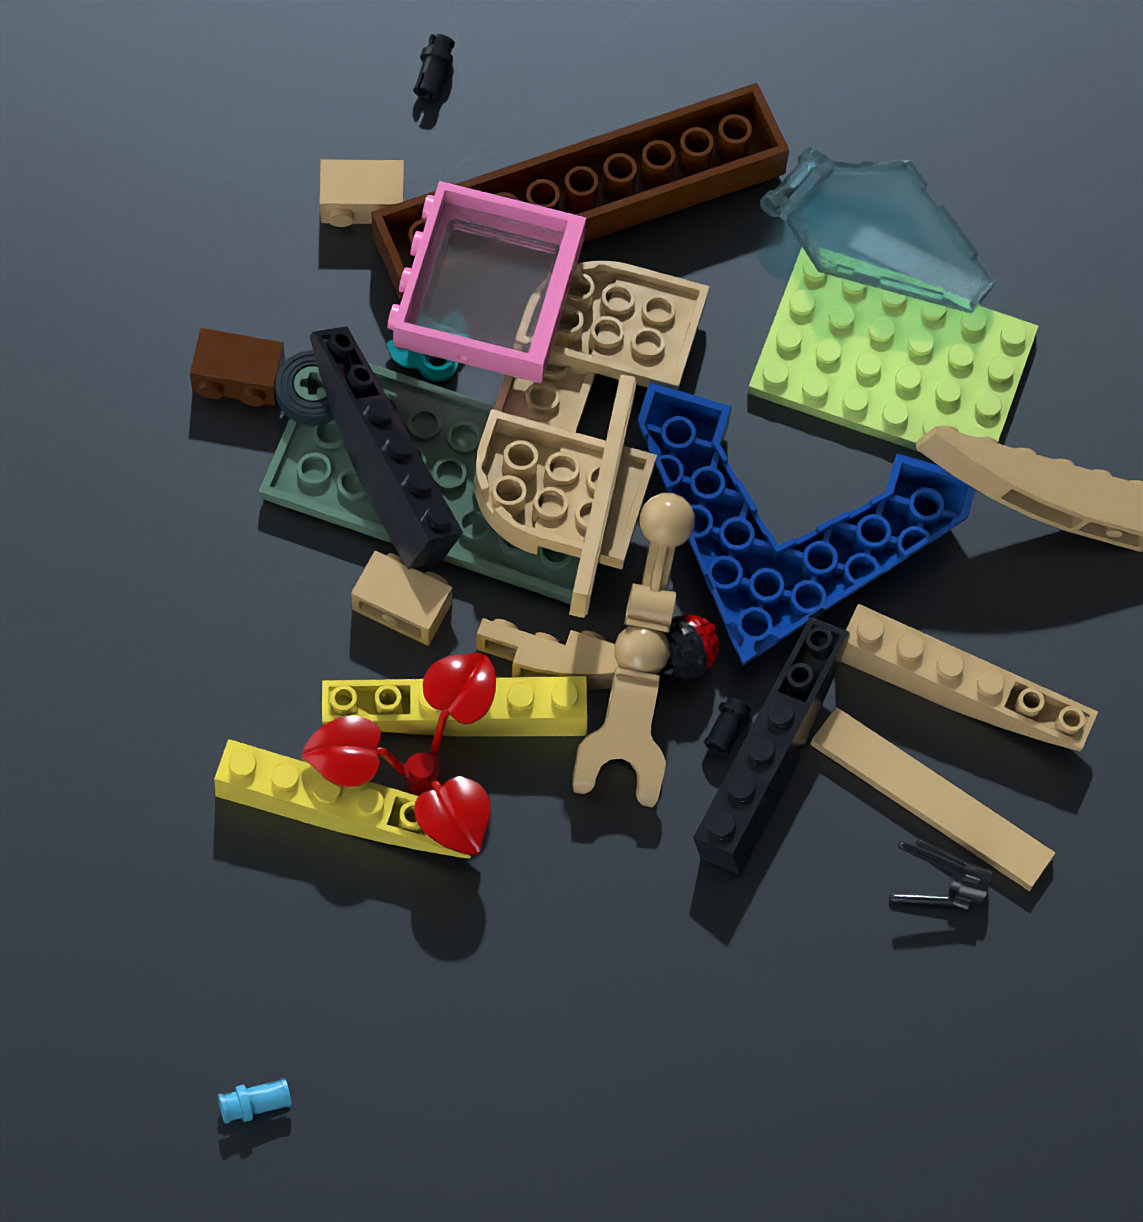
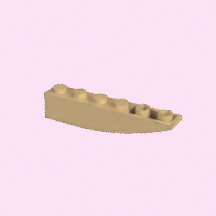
M935 426L916 443V450L956 478L991 499L1030 518L1067 532L1138 552L1143 551V481H1127L1113 477L1110 472L1105 470H1089L1075 466L1072 461L1067 459H1050L1036 455L1035 451L1028 448H1012L998 444L995 439L990 437H973L959 433L957 428L951 426Z
M857 605L846 631L850 632V638L841 662L948 709L988 724L1081 752L1097 717L1098 711L863 605Z

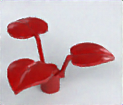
M481 653L448 656L438 660L426 672L423 680L424 698L431 707L442 710L438 718L429 753H416L407 760L406 764H401L387 749L378 747L381 740V731L376 723L361 716H344L328 722L312 735L302 751V759L329 782L341 787L355 788L363 786L375 777L379 770L378 756L383 757L396 769L397 775L405 776L408 791L418 796L415 801L414 813L422 831L448 849L468 855H479L490 819L491 807L489 797L481 785L468 778L455 777L441 786L440 765L437 759L439 758L442 736L449 715L459 723L468 725L480 720L491 708L496 692V675L490 659Z

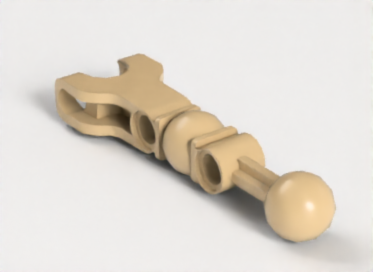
M660 493L651 497L644 504L640 513V528L644 537L650 542L642 584H632L624 625L628 626L618 635L614 645L615 658L620 668H615L604 724L599 730L586 736L577 748L572 778L574 793L586 794L590 792L595 785V780L601 766L611 759H623L631 763L637 773L636 797L640 804L652 808L658 801L666 768V760L660 747L652 739L651 724L660 676L656 674L666 666L670 656V644L665 633H669L676 592L667 589L675 548L684 544L691 536L695 527V514L691 505L677 494Z

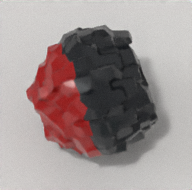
M686 614L672 616L669 633L665 634L670 644L668 662L671 666L675 667L664 672L665 676L671 677L674 680L684 681L694 677L701 678L707 669L712 667L718 654L717 646L719 643L714 633L716 629L714 624H710L705 618L702 619L700 616Z

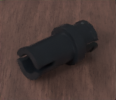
M431 34L428 47L422 49L420 59L423 63L413 92L423 99L432 100L433 98L437 100L439 98V91L445 71L452 66L453 62L451 52L455 42L450 37L443 34H436V36Z

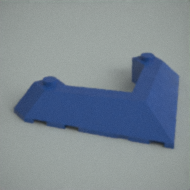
M649 383L637 424L649 452L657 455L655 466L667 493H674L683 497L693 509L695 527L688 538V542L742 666L806 625L810 617L817 618L968 518L976 491L975 488L956 478L939 465L896 454L884 493L870 499L869 503L849 513L846 511L818 525L815 530L797 539L792 538L778 545L773 534L767 530L757 513V507L742 481H739L728 463V457L722 449L729 426L732 406Z

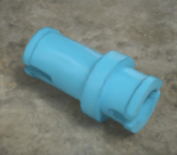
M285 1078L246 1088L243 1084L236 1086L235 1092L218 1094L219 1107L224 1123L240 1118L243 1122L253 1120V1115L292 1106Z

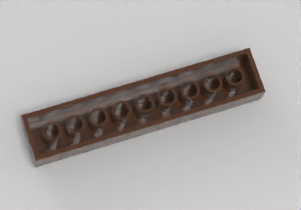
M756 82L454 185L586 217L585 239L583 242L585 243L784 175L790 150ZM436 191L371 212L372 237L400 302L404 294L399 292L403 270L405 267L412 269L415 256L410 255L413 238L416 231L423 232L427 221L422 219L424 203L427 195L434 196ZM452 225L447 230L427 296L559 251L460 225Z

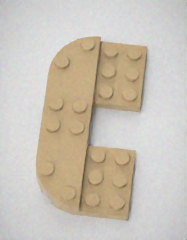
M590 261L577 264L542 384L505 375L494 409H491L478 447L474 476L476 499L483 516L501 537L514 546L537 555L539 547H543L571 556L581 557L606 443L605 440L577 433L596 373L618 380L621 374L632 376L637 380L636 385L647 388L649 383L679 390L708 298L710 286L615 261ZM551 276L536 289L530 298L515 339L514 350L529 353ZM627 446L623 447L599 558L600 564L623 569L655 467L656 454Z

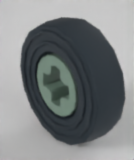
M313 350L299 352L288 358L279 369L275 381L277 403L284 414L296 423L308 426L325 425L334 420L324 388H318L315 395L308 394V388H306L310 380L314 381V379L320 387H323Z

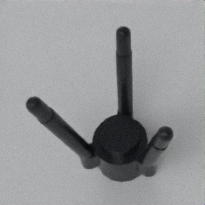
M923 839L916 841L917 846L904 841L899 842V849L952 872L948 890L954 891L956 894L955 896L892 893L889 896L891 902L955 906L964 910H968L970 902L982 905L989 888L992 871L981 868L980 865L967 862Z

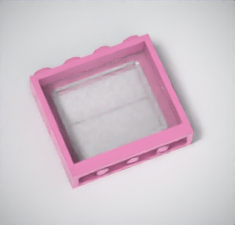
M439 181L435 195H427L424 203L422 219L427 220L423 232L416 231L413 238L410 255L415 256L412 269L405 267L401 276L399 292L404 293L401 304H393L390 311L387 328L393 330V346L542 384L585 239L586 217Z

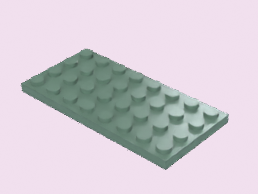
M368 363L464 532L443 561L571 605L580 558L539 547L537 555L526 552L501 537L490 526L479 508L474 489L477 451L489 414L495 405ZM315 379L314 381L310 380L309 385L306 386L310 395L317 394L318 388H324L320 387ZM289 419L259 489V498L393 544L356 474L335 420L325 425L308 426Z

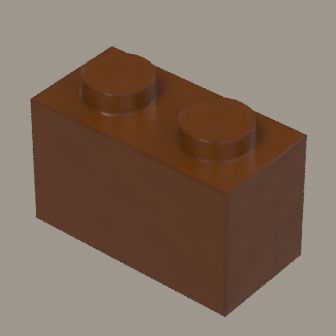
M200 328L190 369L192 391L211 399H219L222 396L240 399L243 403L251 406L275 405L277 399L275 381L279 369L285 363L284 342Z

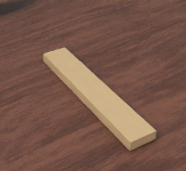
M620 375L569 615L584 618L588 614L634 401L637 380L632 376Z
M835 707L811 741V746L1028 891H1031L1055 855L1054 851L837 707Z

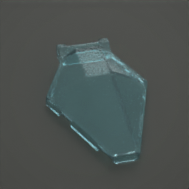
M808 147L798 157V164L775 190H769L760 200V206L765 213L771 217L779 216L787 222L813 265L820 273L971 314L990 293L996 283V280L989 277L976 259L979 252L945 206L938 207L927 193L928 183L911 160L862 161L860 164L833 161L817 149ZM817 173L820 175V178L797 204L789 199L810 174Z

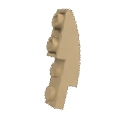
M483 618L477 632L476 649L513 661L512 677L586 676L587 690L609 689L612 687L615 668H620L615 658V644L607 642L602 635L592 631H582L580 633L571 630L566 645H564L549 634L538 632L533 635L518 630L517 626L509 621L502 619L490 621Z

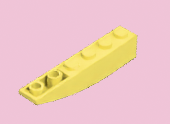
M586 676L496 678L495 697L487 714L477 722L468 725L459 723L449 715L443 736H587ZM424 679L322 681V725L344 716H361L376 723L382 732L434 735L442 710L435 709L426 702L423 695Z
M228 739L214 778L216 797L377 842L466 859L471 857V855L459 853L442 846L422 831L414 813L415 801L418 797L416 795L370 781L363 786L355 788L341 787L326 780L307 762Z

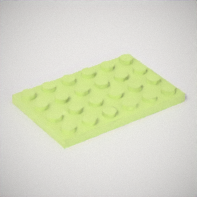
M802 246L747 393L918 451L916 450L917 441L935 426L955 427L959 430V433L973 437H990L998 442L1039 326Z

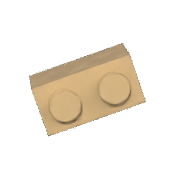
M321 159V223H330L337 227H346L351 224H372L371 212L404 201V160Z
M374 551L351 592L352 610L429 646L452 605V586L448 585V582L436 573L426 572L424 574L414 568L407 569L403 560L398 555L389 553L386 556Z

